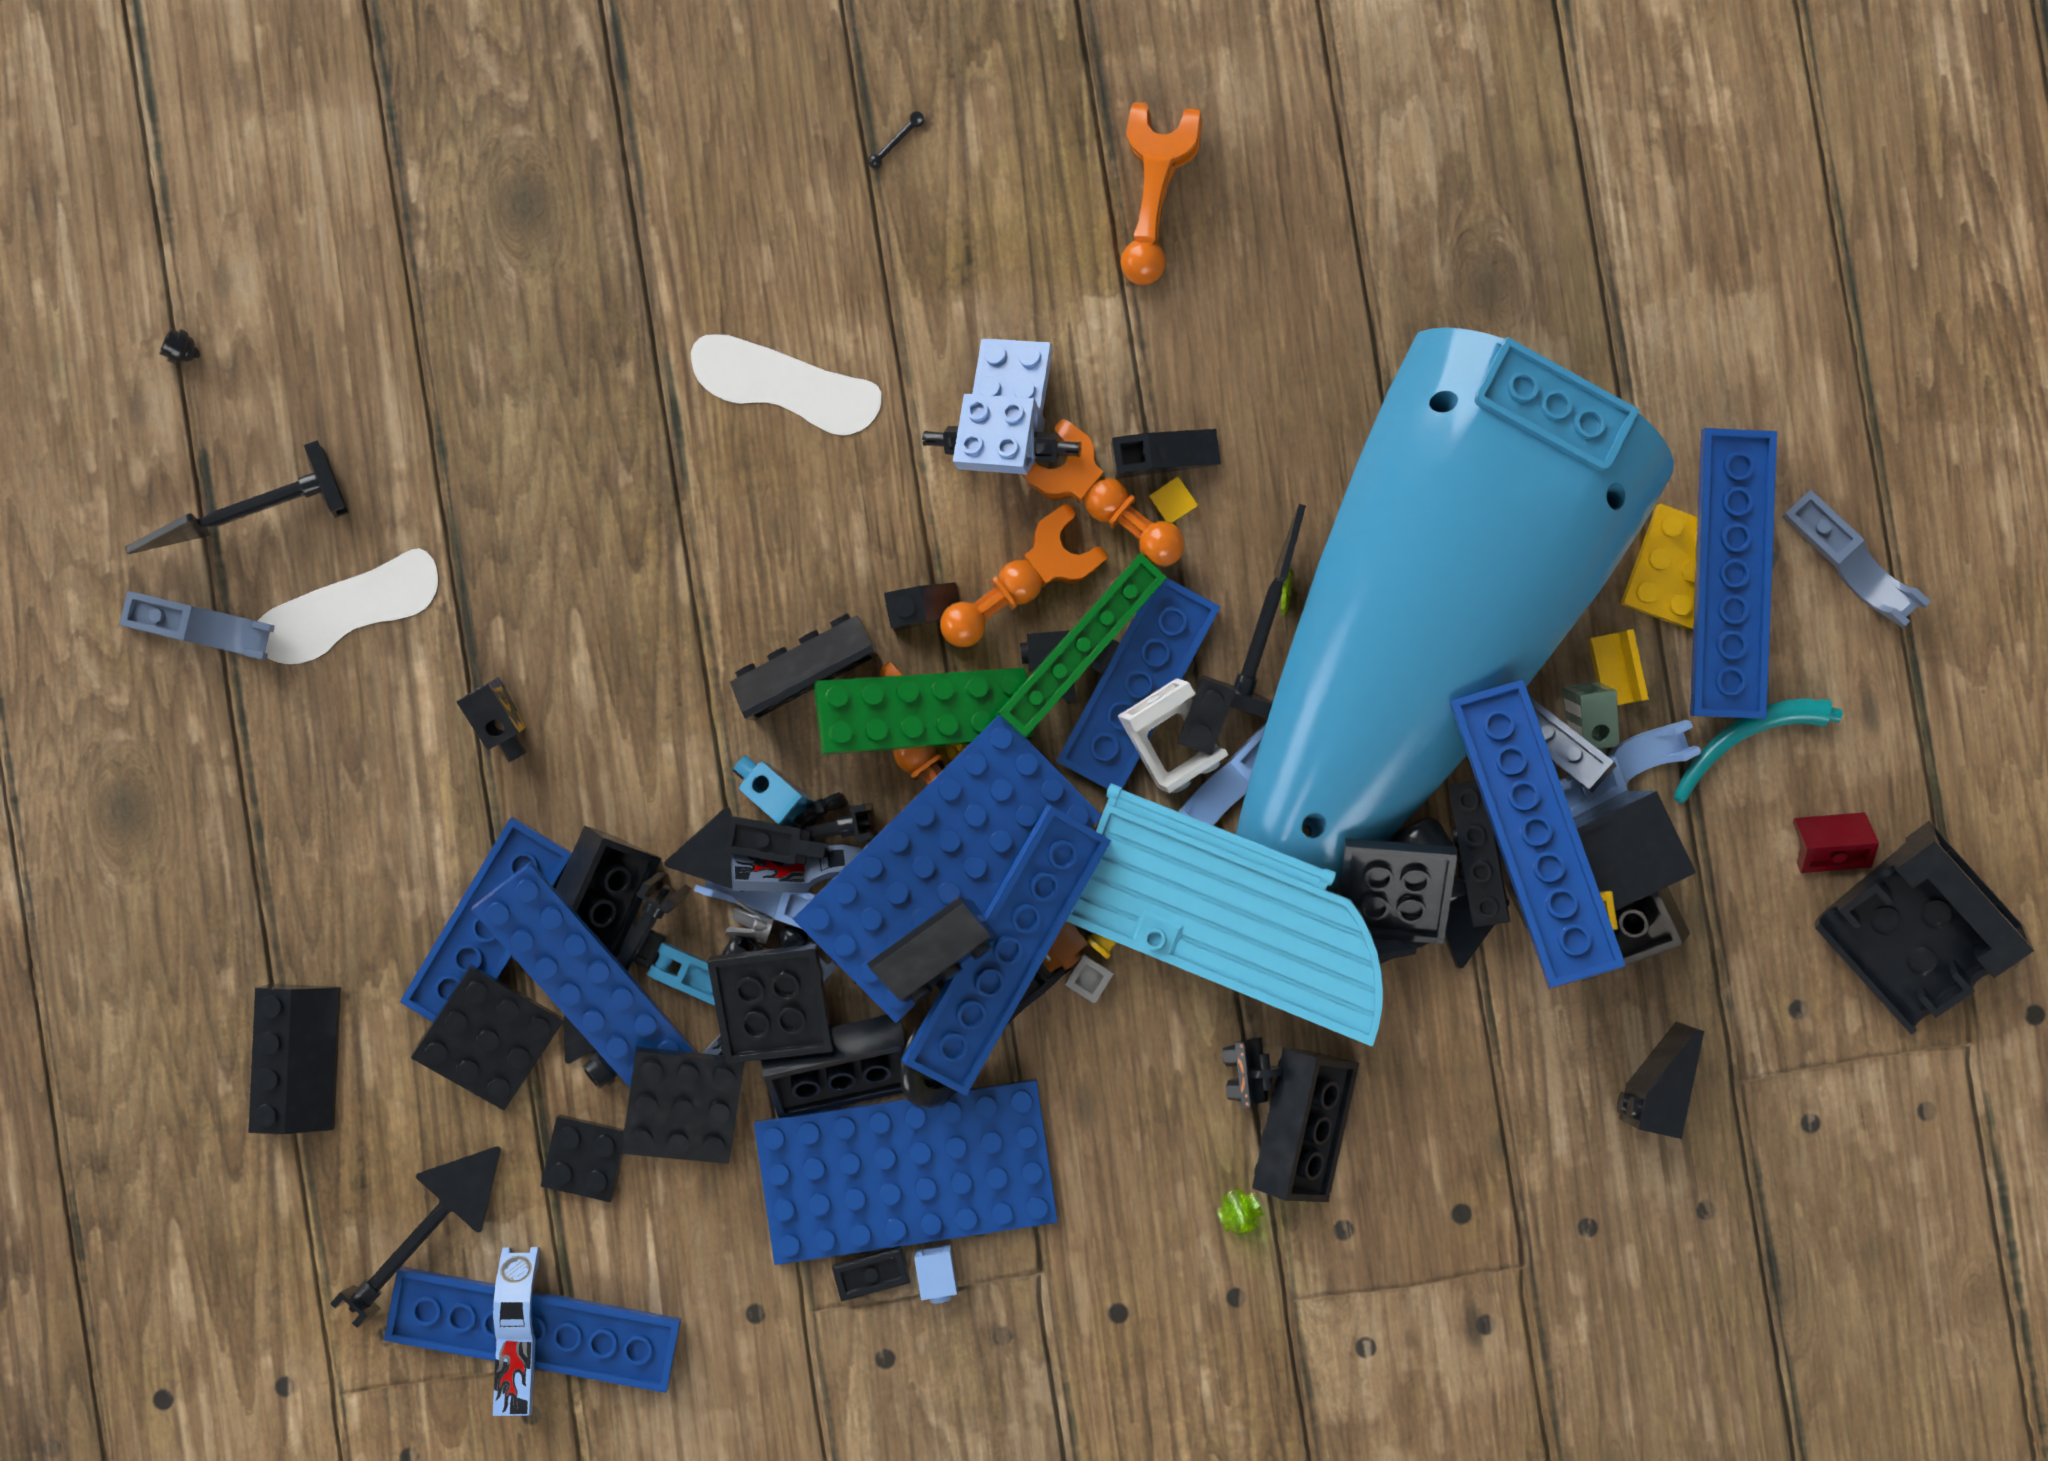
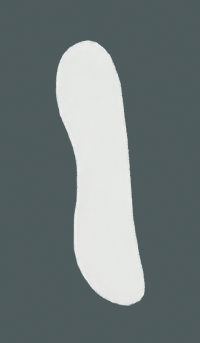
M705 335L693 344L691 350L693 372L701 385L713 395L725 401L739 404H776L800 415L811 424L831 434L844 436L862 431L875 419L882 404L881 391L873 382L825 371L773 349L730 335Z
M420 548L411 549L371 571L317 589L272 608L258 620V622L275 625L274 631L269 634L265 653H268L267 658L283 664H300L311 661L325 654L338 640L356 628L378 622L394 621L418 614L431 603L437 591L438 572L434 559L425 550Z

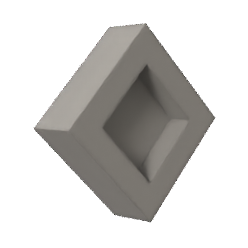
M1083 953L1082 958L1078 961L1064 984L1095 1004L1114 973Z

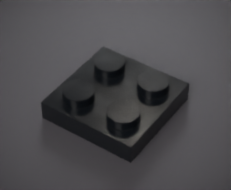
M559 1114L556 1117L540 1187L611 1202L614 1197L623 1158L621 1145L624 1129Z

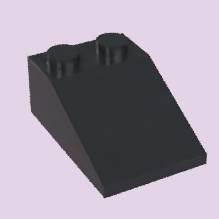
M1668 887L1615 911L1618 929L1613 931L1625 965L1682 945L1690 935Z
M1680 1022L1673 1024L1626 1083L1625 1092L1622 1091L1619 1094L1617 1101V1112L1620 1113L1619 1119L1638 1130L1682 1139L1704 1036L1703 1030Z

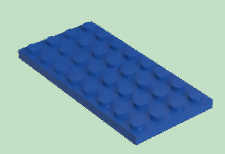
M998 715L793 920L897 1023L916 1003L912 999L909 1002L899 1001L870 970L867 963L958 897L974 901L984 916L1047 804L1089 828H1092L1101 819L1102 815L1026 738L1022 737Z
M1037 1079L971 1088L966 1096L956 1092L945 1103L934 1108H919L910 1103L907 1098L789 1117L756 1120L754 1122L774 1265L1058 1223Z

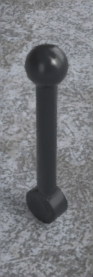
M918 111L913 112L910 115V122L878 154H873L868 158L869 166L872 168L880 167L882 159L914 127L923 125V114Z

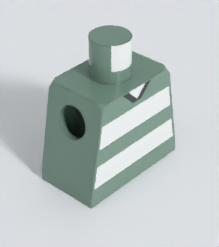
M1599 682L1562 687L1567 725L1607 756L1606 748L1619 745L1616 690Z

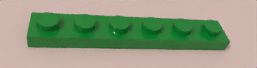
M1142 553L1138 554L997 714L1022 737H1027L1167 577Z

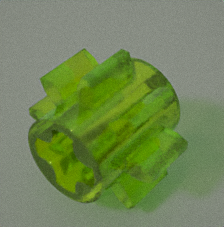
M1236 1189L1225 1194L1220 1201L1222 1207L1216 1209L1224 1230L1227 1232L1233 1229L1236 1235H1245L1255 1230L1259 1225L1257 1217L1264 1214L1255 1194L1246 1195L1242 1189Z

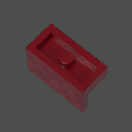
M1865 812L1794 818L1793 824L1802 843L1797 859V865L1801 873L1872 868L1879 841Z

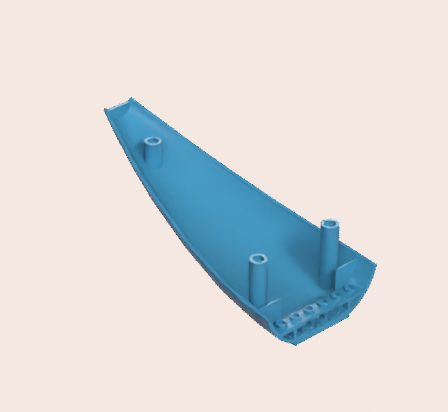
M1448 327L1432 328L1416 334L1385 396L1362 449L1319 560L1255 758L1235 832L1236 835L1325 870L1326 868L1336 872L1335 881L1331 886L1327 885L1326 890L1334 893L1340 886L1345 838L1389 841L1467 755L1451 710V700L1522 679L1527 686L1600 592L1644 526L1673 474L1674 461L1671 450L1664 438L1652 424L1638 413L1640 409L1509 337L1503 339L1483 332ZM1303 826L1307 827L1310 831L1308 837L1302 831Z

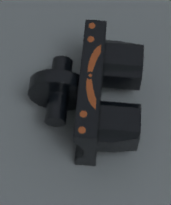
M1251 1037L1235 1042L1234 1045L1224 1047L1222 1049L1223 1063L1226 1066H1237L1238 1078L1227 1080V1099L1241 1102V1108H1251L1255 1104L1267 1102V1091L1273 1090L1272 1077L1280 1076L1282 1072L1280 1066H1270L1269 1053H1263L1262 1037Z

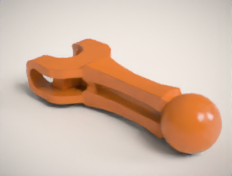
M1134 102L1131 106L1126 136L1134 155L1143 162L1144 187L1139 221L1134 233L1135 241L1128 244L1122 252L1120 265L1124 276L1134 284L1148 285L1154 283L1165 270L1166 258L1164 251L1159 246V229L1163 204L1175 170L1190 162L1199 152L1203 122L1200 109L1186 108L1183 111L1178 128L1172 133L1161 135L1153 132L1151 129V114L1146 103Z

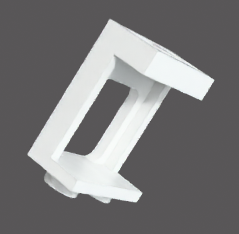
M1177 678L1118 715L1157 788L1168 793H1177L1184 790L1191 784L1190 780L1200 773L1206 774L1215 770L1220 765L1219 761L1228 756L1224 748L1218 747L1215 744L1212 755L1198 751L1195 756L1172 771L1167 772L1164 769L1147 735L1151 729L1177 713L1185 721L1192 703L1191 697L1196 694L1189 682Z

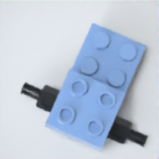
M981 339L973 393L964 394L959 426H948L944 433L924 431L922 435V440H924L922 442L923 446L944 447L945 454L954 455L953 463L957 469L1027 475L1035 461L1056 462L1059 455L1080 457L1082 451L1081 442L1060 441L1059 434L1044 432L1045 419L1043 417V409L1053 352L1051 343Z

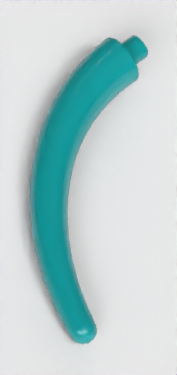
M1796 698L1768 704L1767 719L1739 718L1719 732L1691 763L1674 793L1675 801L1678 803L1686 802L1707 770L1723 754L1748 737L1767 729L1784 725L1806 724L1825 727L1829 721L1840 723L1843 710L1832 707L1830 699Z

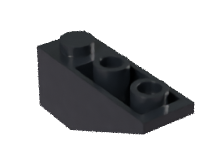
M1216 429L1113 437L1110 444L1115 479L1221 465Z

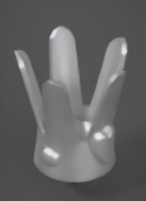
M738 899L736 900L740 906L749 912L740 908H734L732 919L751 929L729 927L726 929L725 935L753 938L756 942L766 944L769 933L780 935V932L771 930L774 921L773 917L767 914L761 915Z

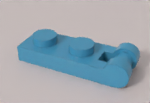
M661 942L657 951L660 955L656 964H651L647 975L715 1006L707 961L685 952L672 944ZM673 960L682 964L677 975L668 971Z

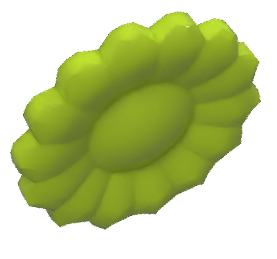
M1292 567L1289 568L1287 579L1282 586L1281 615L1285 617L1291 604L1290 599L1294 580Z

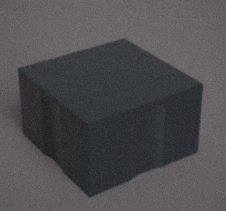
M1626 790L1573 817L1599 892L1612 891L1615 911L1696 873L1657 791ZM1498 846L1503 882L1525 928H1527Z

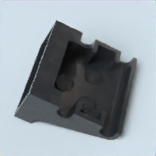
M1930 821L1907 836L1905 844L1827 908L1814 923L1815 929L1911 1035L1917 1031L1916 1025L1922 1018L1931 1013L1937 1018L1975 992L1974 985L1979 979L1988 974L1996 978L2034 952L2025 926Z

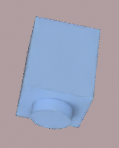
M951 1244L916 1250L914 1259L921 1300L930 1299V1303L933 1304L951 1300V1296L957 1295L958 1290Z

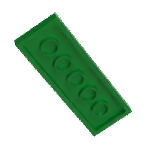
M1026 668L816 681L814 683L821 755L969 745L998 716L997 712L1027 680ZM1034 730L1025 737L1027 740L1034 738Z

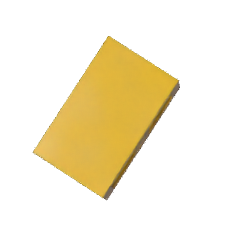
M1634 629L1587 639L1596 681L1616 690L1617 705L1649 700Z

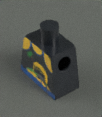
M499 677L456 701L487 750L499 745L508 762L528 752L517 735L526 728L525 723ZM499 720L503 724L504 730L498 729L494 721Z

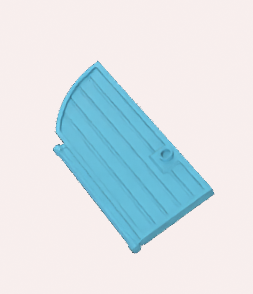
M1111 783L1106 797L1109 799L1096 832L1112 841L1066 922L1373 1047L1379 1029L1383 1006L1381 964L1372 934L1352 900L1326 890L1327 885L1331 886L1335 881L1336 872L1326 868L1324 870L1122 790V787Z

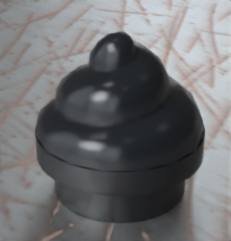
M169 329L159 353L167 357V362L176 365L182 361L188 362L200 357V351L195 347L194 340L187 331L183 329L179 331Z
M598 1052L590 1055L587 1058L588 1062L582 1066L588 1078L598 1089L605 1084L610 1086L617 1076L614 1069Z

